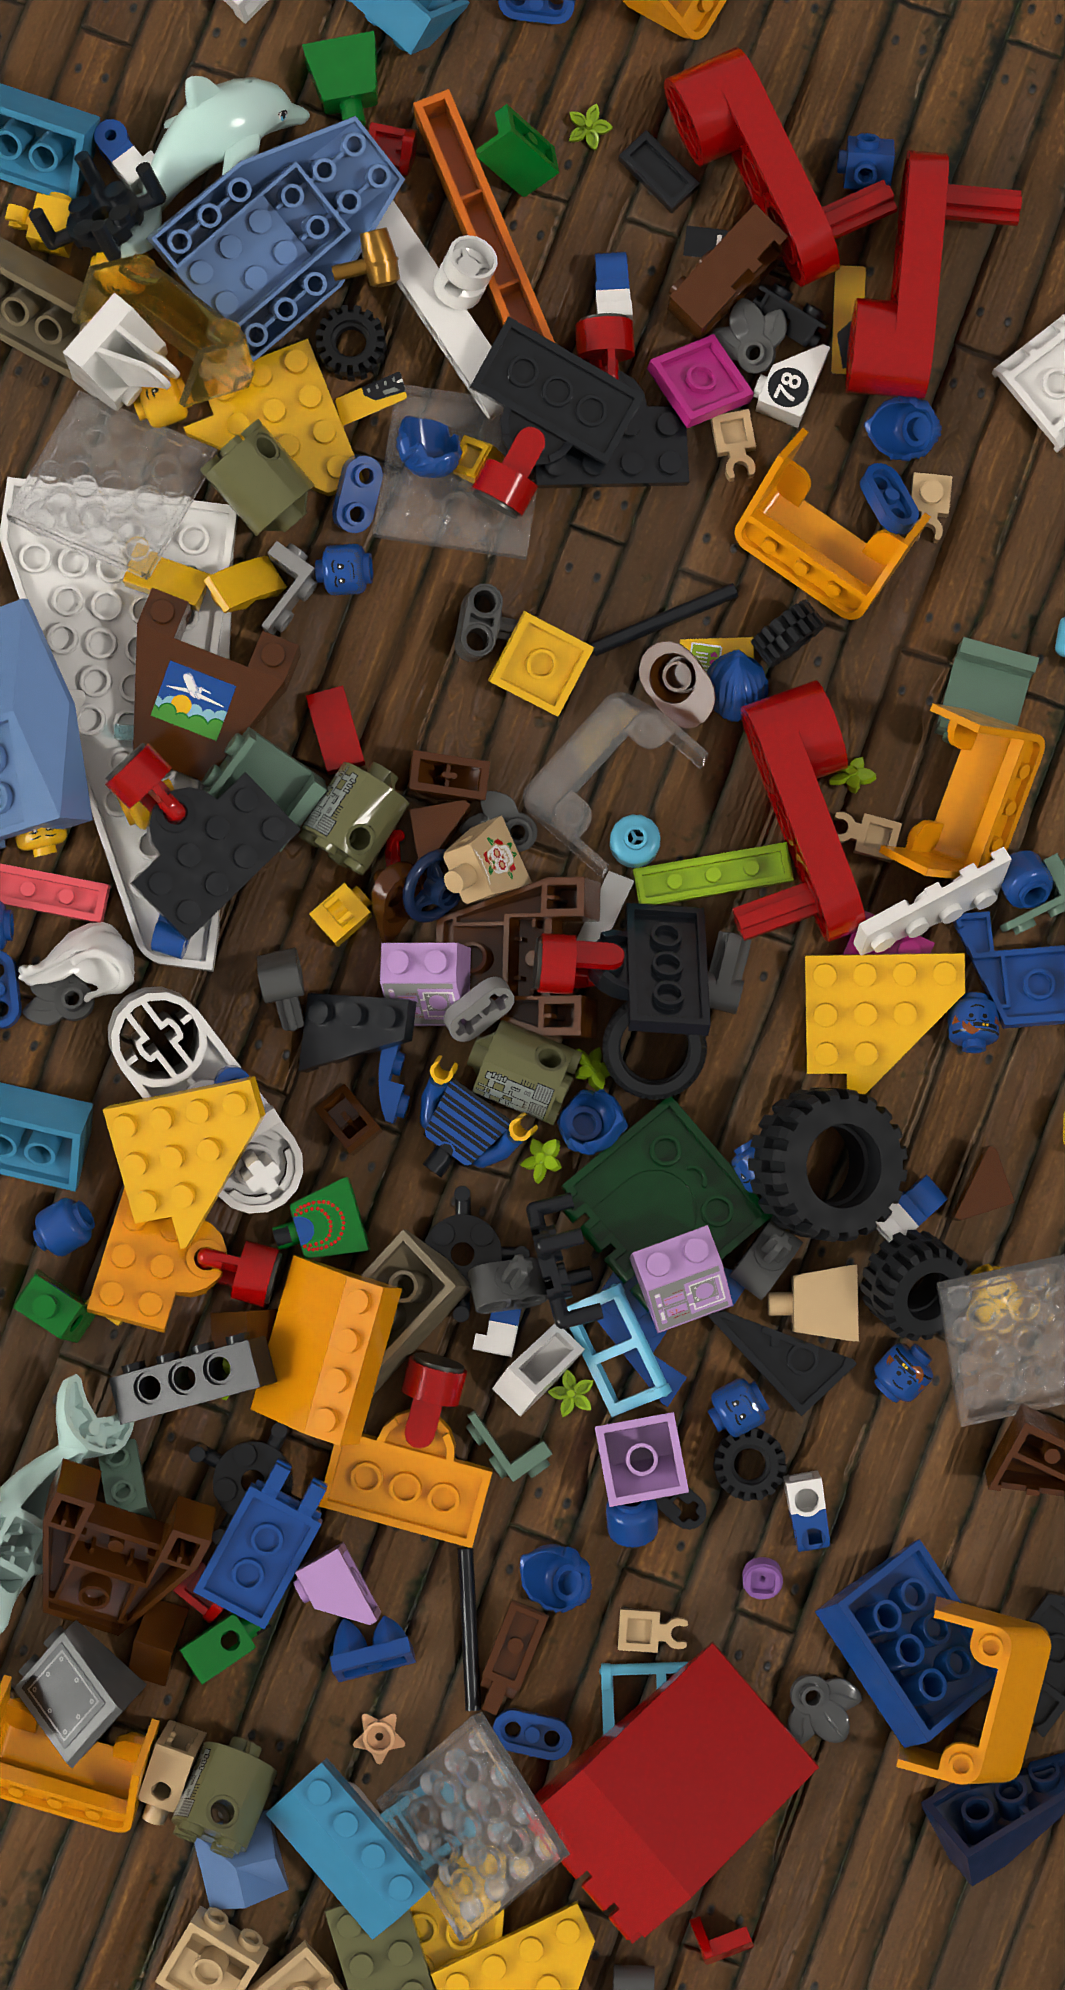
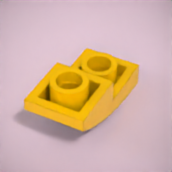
M268 556L257 557L235 564L208 576L204 580L211 592L213 601L224 613L246 609L256 600L276 597L287 588Z

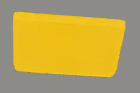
M138 549L122 581L125 586L149 594L151 589L155 588L189 602L192 610L199 612L208 588L204 580L211 574Z

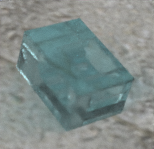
M115 724V740H133L134 725Z

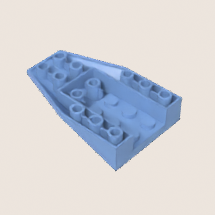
M353 116L238 162L146 239L247 361L254 362L343 285L346 279L335 281L331 266L354 261L359 258L362 253L360 233L376 229L405 178L358 118Z
M23 598L0 607V849L6 848L5 839L40 828L66 829L93 820L75 703L28 599Z

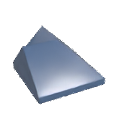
M270 1809L263 1810L247 1851L234 1854L232 1859L212 1852L210 1850L211 1843L199 1838L196 1839L194 1844L210 1907L220 1910L247 1908L289 1890L274 1824L266 1815Z

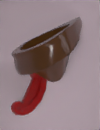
M399 829L391 833L386 843L385 860L387 868L379 869L374 873L372 908L382 943H391L410 919V916L405 911L402 896L405 880L414 864L407 861L401 862L399 841L404 840L405 834ZM424 874L420 876L417 882L414 898L423 889V884L426 880Z

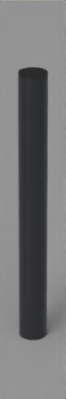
M733 583L594 640L590 642V645L595 647L593 653L595 657L738 598L737 590Z
M473 1547L457 1549L465 1711L481 1710L474 1552Z

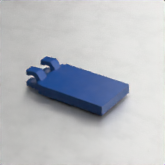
M280 1458L277 1459L265 1482L259 1479L255 1484L251 1482L193 1590L194 1593L264 1630L322 1525L323 1520L320 1519L322 1513L316 1509L328 1486L327 1483L313 1477L301 1501L285 1494L280 1490L291 1471L292 1465Z

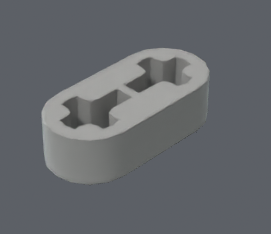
M487 978L446 1010L444 1024L453 1039L461 1042L470 1041L512 1008L514 995L506 981L502 978ZM496 994L499 998L493 1000L490 996ZM463 1018L468 1021L464 1025L459 1022Z

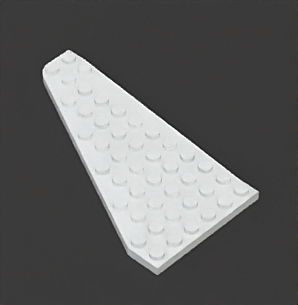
M7 477L0 525V543L19 599L29 600L68 689L84 690L86 699L77 715L91 811L135 942L141 952L157 964L214 972L219 938L220 910L191 937L183 959L151 950L152 937L159 913L130 883L158 857V854L149 843L147 829H140L136 824L129 825L117 796L105 785L107 782L105 778L133 752L137 622L149 594L129 588L123 583L122 580L137 550L141 549L211 575L233 566L238 515L227 504ZM207 588L199 612L192 610L181 641L230 660L232 612L224 613L215 604L209 588ZM172 770L162 779L164 781L169 778L175 790L187 787L203 790L205 787L201 784V781Z

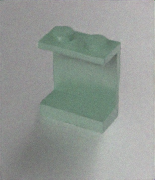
M963 637L958 644L942 705L969 709L1018 726L1031 677L1036 672L1039 657ZM939 715L934 733L943 735L942 740L949 743L947 727L950 720Z
M250 727L247 728L243 735L239 733L234 735L224 751L228 754L219 767L215 764L212 765L201 782L205 786L203 790L217 799L246 772L298 827L302 825L327 791L326 781Z

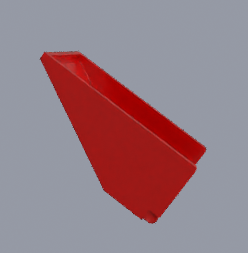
M711 1642L605 1735L531 1797L525 1817L531 1822V1828L548 1848L559 1839L563 1841L564 1844L554 1852V1855L575 1880L586 1871L590 1873V1876L581 1884V1887L602 1912L613 1903L618 1906L608 1916V1919L624 1938L630 1940L633 1944L641 1936L645 1938L691 1899L819 1768V1765L715 1643Z

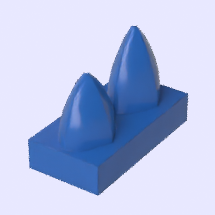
M383 1616L374 1631L372 1646L367 1645L364 1636L352 1622L346 1618L342 1619L334 1638L333 1656H330L332 1672L338 1682L416 1663L413 1646L408 1636H406L404 1630L397 1622L387 1616Z

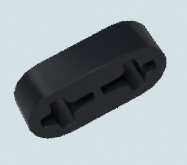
M688 1487V1493L672 1495L670 1498L662 1497L655 1499L658 1509L682 1529H695L706 1518L707 1510L705 1503L690 1487ZM677 1497L686 1504H690L692 1501L697 1502L698 1505L695 1511L698 1517L695 1520L688 1517L682 1521L679 1518L681 1510L673 1503Z

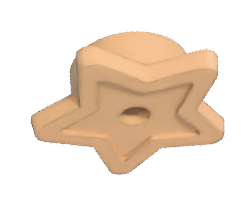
M369 1714L362 1715L364 1732L354 1741L353 1746L368 1750L379 1765L383 1763L389 1750L405 1746L404 1740L395 1732L396 1714H390L380 1720ZM377 1733L383 1734L382 1740L376 1739Z

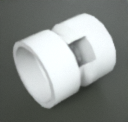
M470 235L458 237L451 243L433 281L434 291L445 305L454 309L465 310L473 308L478 304L498 265L497 255L493 247L485 240Z

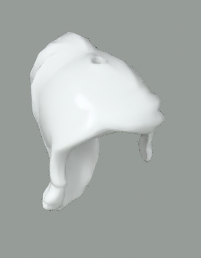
M105 922L88 923L69 932L39 964L20 966L18 978L27 985L34 986L36 984L61 981L75 974L85 983L98 987L96 991L85 995L84 1001L87 1003L91 999L103 995L121 994L133 984L135 974L133 950L111 924Z

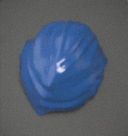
M898 396L888 399L864 422L866 432L875 447L886 456H889L890 460L910 461L913 458L925 457L931 451L934 444L938 442L942 430L940 420L934 414V410L929 402L917 399L916 397Z
M410 415L405 416L401 421L396 438V448L404 466L414 475L441 478L449 475L457 468L463 452L460 447L459 436L453 434L450 437L447 425L435 420L416 418Z
M734 650L720 656L711 663L707 670V674L710 676L715 687L716 701L713 710L728 721L739 722L742 720L741 706L764 699L768 695V679L765 677L762 666L755 659L745 655L740 650Z
M604 1089L598 1091L581 1090L570 1099V1102L560 1112L557 1120L559 1132L568 1149L586 1155H594L596 1152L611 1147L628 1128L622 1107L616 1098L606 1093Z
M548 1544L528 1554L521 1555L520 1574L522 1586L529 1596V1600L539 1603L546 1611L554 1610L555 1613L559 1611L564 1613L574 1609L576 1606H581L590 1598V1591L592 1590L590 1566L576 1549L569 1546Z

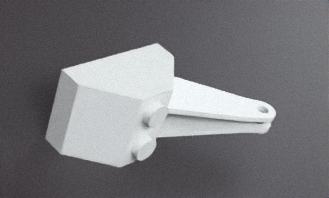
M115 292L63 351L73 381L91 396L116 411L124 404L130 406L142 392L141 387H156L168 390L171 383L160 372L174 379L181 375L177 368L165 357L168 354L166 343L134 308Z

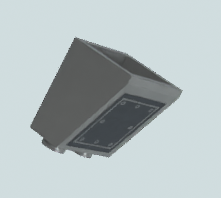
M77 1620L66 1630L59 1625L43 1643L48 1650L41 1658L34 1654L19 1670L23 1678L14 1688L59 1754L71 1768L90 1750L147 1685Z

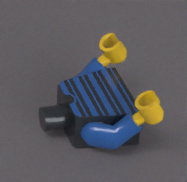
M439 1055L430 1068L431 1076L421 1096L420 1124L425 1129L423 1135L436 1144L423 1165L442 1178L455 1159L468 1169L473 1165L478 1168H485L507 1159L523 1141L527 1140L538 1130L537 1124L530 1130H525L521 1125V1119L526 1116V1113H521L511 1121L452 1078L458 1069L456 1062L450 1071L443 1070L439 1064L443 1056Z

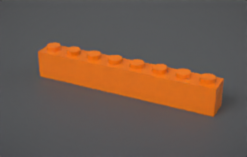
M447 89L414 102L415 122L463 236H477L485 240L493 247L497 255L498 265L485 290L501 328L509 316L555 343L450 90Z

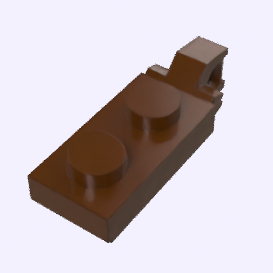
M512 1599L482 1673L483 1678L480 1686L488 1689L482 1704V1710L497 1715L504 1696L514 1699L516 1692L521 1688L549 1614Z

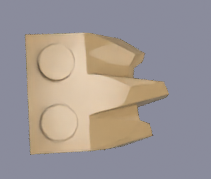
M304 1940L246 1990H344L332 1969Z

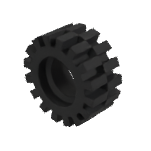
M343 305L341 306L342 311L336 313L335 309L329 311L328 319L323 317L320 321L321 328L316 331V347L319 359L329 373H335V378L342 380L343 376L348 378V381H355V377L361 376V380L368 378L367 373L372 371L374 374L378 370L379 362L383 364L385 359L386 339L384 329H382L378 317L375 319L373 312L367 309L363 312L361 306L354 305V310H348V306ZM348 330H356L363 334L366 339L364 350L352 357L341 354L336 347L338 337Z
M805 599L798 604L796 603L789 610L784 611L781 616L771 621L768 626H765L752 639L751 643L768 666L773 667L789 658L791 654L796 653L803 645L810 642V639L823 630L826 623L810 602Z
M758 1428L752 1429L737 1438L732 1437L730 1434L722 1438L714 1453L713 1469L723 1489L731 1496L743 1501H759L764 1499L765 1496H771L776 1492L775 1489L779 1485L781 1486L787 1469L785 1464L786 1456L780 1443L769 1433ZM747 1448L760 1451L765 1459L763 1473L752 1480L741 1478L734 1468L737 1454Z

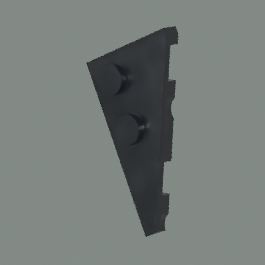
M720 1310L707 1315L800 1416H803L857 1365L854 1359L726 1311Z

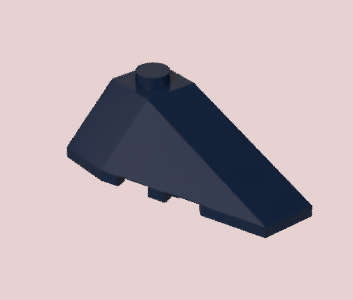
M1065 1752L1031 1761L1027 1768L1021 1769L1017 1777L1009 1782L963 1785L952 1783L921 1802L922 1808L949 1859L971 1886L976 1885L1009 1864L1065 1814Z

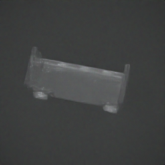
M615 692L607 696L529 782L523 792V804L526 811L601 878L608 871V863L580 839L589 828L592 819L589 805L576 794L628 736L639 746L646 749L659 748L668 740L700 769L706 763L708 752L663 712L626 692Z

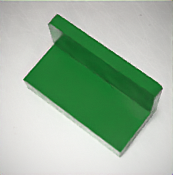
M506 104L495 112L498 134L476 150V154L480 161L518 194L526 197L559 174L555 147Z

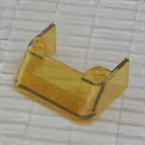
M135 254L130 257L89 266L71 321L76 325L90 321L115 292L133 307L158 335L194 361L179 404L183 407L243 390L250 386L255 374V367L246 335L241 330L240 325L233 320L226 319L157 267L154 260L150 257Z

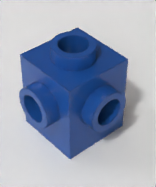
M871 133L848 136L846 150L839 149L837 160V173L843 174L844 188L857 192L883 179L886 185L889 184L891 187L895 159L894 139L879 138Z

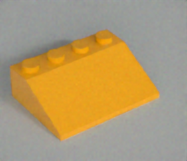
M293 1255L268 1344L277 1382L256 1388L251 1410L303 1434L339 1446L359 1445L402 1288Z

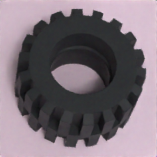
M908 1230L906 1236L899 1232L893 1235L892 1241H883L879 1245L881 1249L877 1254L874 1252L869 1257L871 1261L870 1266L864 1267L862 1273L866 1278L865 1281L861 1282V1291L865 1294L863 1300L865 1305L870 1308L869 1310L902 1338L907 1337L912 1341H918L920 1337L924 1340H929L933 1338L934 1333L943 1334L947 1331L946 1326L950 1323L955 1324L960 1319L957 1315L961 1310L965 1311L968 1305L965 1299L971 1296L972 1287L968 1285L972 1280L971 1272L966 1269L968 1265L965 1260L936 1236L934 1237L926 1231L919 1233L917 1230ZM924 1276L919 1287L909 1294L916 1281Z

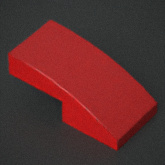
M343 685L307 695L308 707L328 775L337 773L343 762H349L357 767L366 765Z

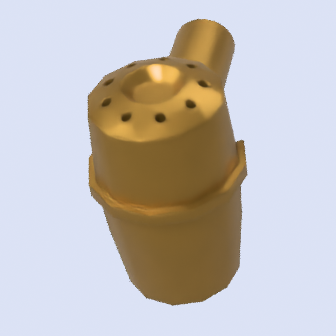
M387 227L360 233L362 259L331 266L335 281L367 274L370 286L384 287L392 285L400 279L397 261L399 258L396 256Z

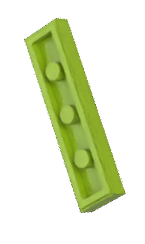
M787 842L632 870L638 904L664 905L794 881Z

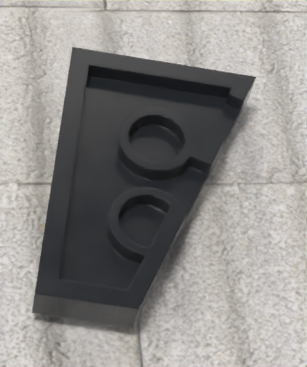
M308 993L299 1071L311 1072L319 1069L318 1067L330 1063H341L349 1060L350 1057L367 1052L374 1053L411 1042L417 1002L408 999Z

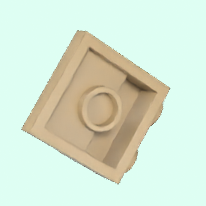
M199 1906L155 1982L167 1990H245L259 1968L269 1947L263 1944L262 1937L252 1929H243L241 1931L228 1923V1917L222 1910L215 1907L205 1909Z

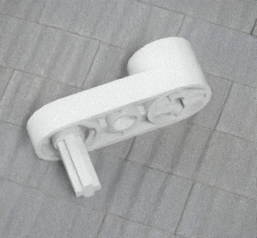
M162 986L143 987L126 995L113 1010L108 1024L109 1047L120 1069L142 1098L214 1084L217 1072L221 1068L228 1065H236L241 1068L200 1012L179 992ZM166 1000L183 1007L175 1015L183 1025L190 1020L193 1022L194 1039L188 1054L178 1043L183 1039V1033L177 1022L164 1011L157 1015L147 1002ZM142 1005L160 1030L167 1025L171 1026L172 1029L164 1035L182 1057V1061L172 1067L154 1043L147 1048L142 1045L150 1038L131 1014L136 1007ZM126 1018L136 1030L131 1037L139 1054L149 1062L157 1058L166 1069L165 1071L148 1072L134 1067L132 1064L138 1060V1057L132 1048L123 1054L121 1053L119 1034ZM260 1093L262 1103L265 1109L270 1105L263 1097V1095ZM283 1122L252 1139L219 1195L231 1208L249 1214L269 1212L285 1204L297 1191L303 1175L302 1152L294 1136Z

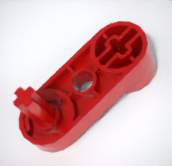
M734 47L665 79L664 88L668 107L689 155L697 165L702 167L731 154L754 204L788 235L782 262L792 279L800 287L806 286L840 269L836 239L897 212V206L893 200V191L889 184L886 185L884 179L824 207L821 206L757 72L742 49Z
M915 150L907 152L898 207L890 301L856 298L846 362L845 389L847 393L916 397L917 399L925 398L934 352L945 220L1018 226L1022 206L1021 190L948 184V153Z
M813 680L741 706L742 722L753 758L784 841L787 842L788 851L800 881L797 885L732 908L735 923L743 941L814 917L824 939L827 942H831L857 932L859 924L866 920L856 882L817 781L818 778L848 768V758L842 733L831 703L818 680Z

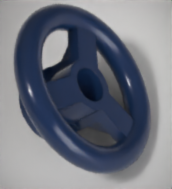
M436 849L428 852L413 865L407 875L403 887V905L407 914L415 921L428 923L438 920L455 907L461 899L459 893H452L447 889L444 883L445 875L440 869V861H444L443 856L447 849ZM427 869V879L423 884V889L414 898L417 882L422 873ZM430 904L437 905V907L429 911L421 910L424 906Z

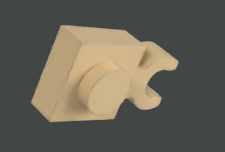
M749 409L724 413L711 418L710 422L717 457L729 456L725 469L727 480L729 482L734 481L733 468L737 465L745 466L748 477L753 478L755 463L750 456L746 455V452L755 451L756 449Z
M914 472L910 495L919 510L920 518L924 513L931 516L925 527L932 529L934 533L933 543H938L942 536L943 528L937 517L947 518L949 515L952 476Z
M845 812L835 813L834 820L843 822L847 827L846 833L838 834L841 844L849 840L855 841L853 853L889 863L892 862L893 859L879 853L881 845L896 847L902 823L864 813L860 824L856 823L852 816Z
M620 1608L617 1649L658 1653L659 1641H665L674 1649H684L687 1647V1642L674 1639L671 1636V1632L676 1626H688V1620L683 1617H673L664 1623L660 1622V1610Z

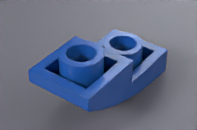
M401 1045L381 1050L378 1082L381 1107L385 1121L395 1125L397 1117L404 1119L410 1096L404 1094L406 1088L404 1085L391 1082L393 1075L400 1076L406 1054L400 1052Z

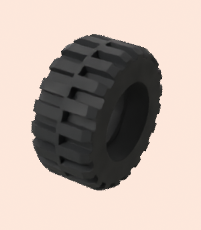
M812 1087L810 1090L800 1089L790 1093L789 1099H780L772 1106L774 1114L764 1115L758 1125L762 1128L760 1135H753L750 1147L755 1148L754 1158H748V1170L754 1171L755 1179L751 1180L750 1184L753 1193L761 1194L762 1196L758 1200V1204L763 1212L773 1214L771 1217L772 1222L778 1227L789 1229L791 1234L805 1238L830 1242H847L856 1240L859 1235H868L875 1231L877 1228L875 1222H885L892 1214V1210L889 1209L891 1204L899 1203L903 1194L902 1191H899L901 1181L906 1182L908 1170H903V1159L908 1158L906 1146H900L899 1139L903 1138V1134L899 1125L890 1124V1121L893 1119L892 1114L884 1106H877L876 1099L867 1094H858L857 1091L849 1089ZM832 1126L839 1132L846 1143L849 1154V1169L846 1180L840 1190L833 1197L823 1202L816 1196L810 1186L806 1165L808 1153L814 1140L824 1130Z

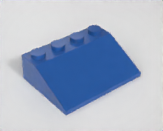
M920 1539L915 1540L841 1590L815 1611L904 1748L927 1743L994 1687L998 1671L996 1668L979 1663L973 1657L970 1649L973 1628L934 1618L937 1596L962 1602Z

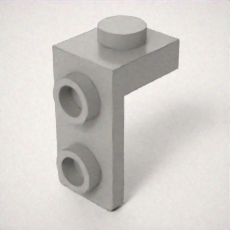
M278 541L268 551L270 561L294 578L295 581L262 624L263 630L273 635L277 630L283 632L294 617V613L291 612L300 599L305 602L317 586V582L314 581L316 579L315 568L306 562L308 556L295 545L289 543L285 547Z

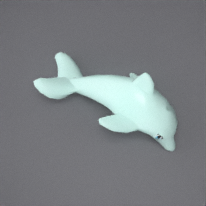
M191 76L185 79L187 104L178 115L165 121L164 129H168L161 139L151 162V167L166 193V201L162 205L145 211L141 226L136 222L130 230L133 236L127 242L120 245L121 258H132L142 255L154 248L146 238L162 225L163 210L178 193L196 178L224 161L222 173L224 175L238 162L259 154L260 141L265 135L284 128L304 124L310 117L309 112L303 107L291 103L287 94L277 84L259 78H238L217 85L203 76ZM143 187L142 193L136 194L137 197L147 193L145 187Z
M77 1374L63 1380L57 1393L56 1425L59 1445L35 1458L0 1487V1634L9 1624L12 1608L22 1589L32 1576L43 1573V1517L49 1488L62 1459L81 1464L87 1458L116 1453L126 1445L133 1431L134 1421L120 1425L118 1413L108 1417L97 1418L87 1401L82 1379Z

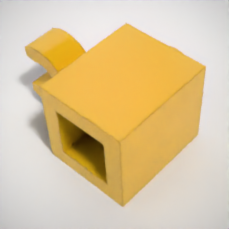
M50 192L49 195L37 193L33 209L42 208L53 229L57 232L66 228L67 219L70 214L68 206L72 198L59 192ZM8 204L5 220L9 221L8 226L18 230H27L26 238L32 250L67 258L70 257L73 242L56 250H49L29 218L31 210L19 205Z
M343 883L309 915L332 942L339 947L373 917L368 909L372 902L358 886L351 890Z

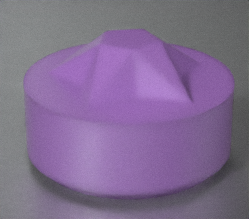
M758 1557L749 1561L743 1569V1586L750 1596L756 1599H769L780 1592L783 1585L782 1570L773 1559Z

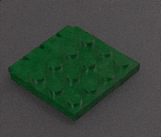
M673 1097L664 1099L621 1135L611 1147L603 1150L561 1186L565 1193L571 1192L574 1208L563 1210L562 1212L572 1224L583 1215L589 1219L580 1227L583 1237L598 1254L611 1245L614 1251L604 1261L623 1284H626L635 1276L629 1259L633 1252L708 1225L722 1260L771 1219L773 1215L763 1212L758 1204L760 1198L755 1193L748 1192L730 1163ZM637 1283L629 1291L648 1312L649 1309L639 1283Z

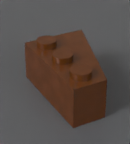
M754 204L714 249L709 250L696 264V268L687 278L682 276L673 284L668 292L670 296L667 310L698 340L703 339L731 312L740 298H745L781 264L788 235Z
M1021 1404L985 1468L988 1490L1001 1491V1488L1026 1491V1495L1039 1496V1493L1063 1496L1065 1500V1424Z

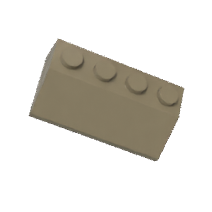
M0 237V340L73 380L63 351L110 297Z
M403 1229L361 1275L402 1288L373 1395L471 1290L469 1282L447 1258L406 1229Z

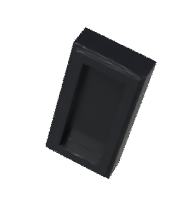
M647 130L619 155L618 161L671 213L699 188L700 183Z

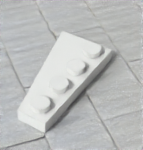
M1002 847L992 852L991 857L993 861L980 868H977L972 863L959 870L960 876L943 888L939 882L925 888L916 897L913 904L910 905L907 900H903L860 923L853 942L859 954L862 956L871 951L877 953L885 951L897 940L907 936L909 938L918 937L935 924L940 922L948 924L957 920L966 911L974 908L981 910L992 905L998 898L1001 885L1012 860L1006 849Z

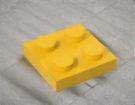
M523 611L488 681L559 717L595 647Z

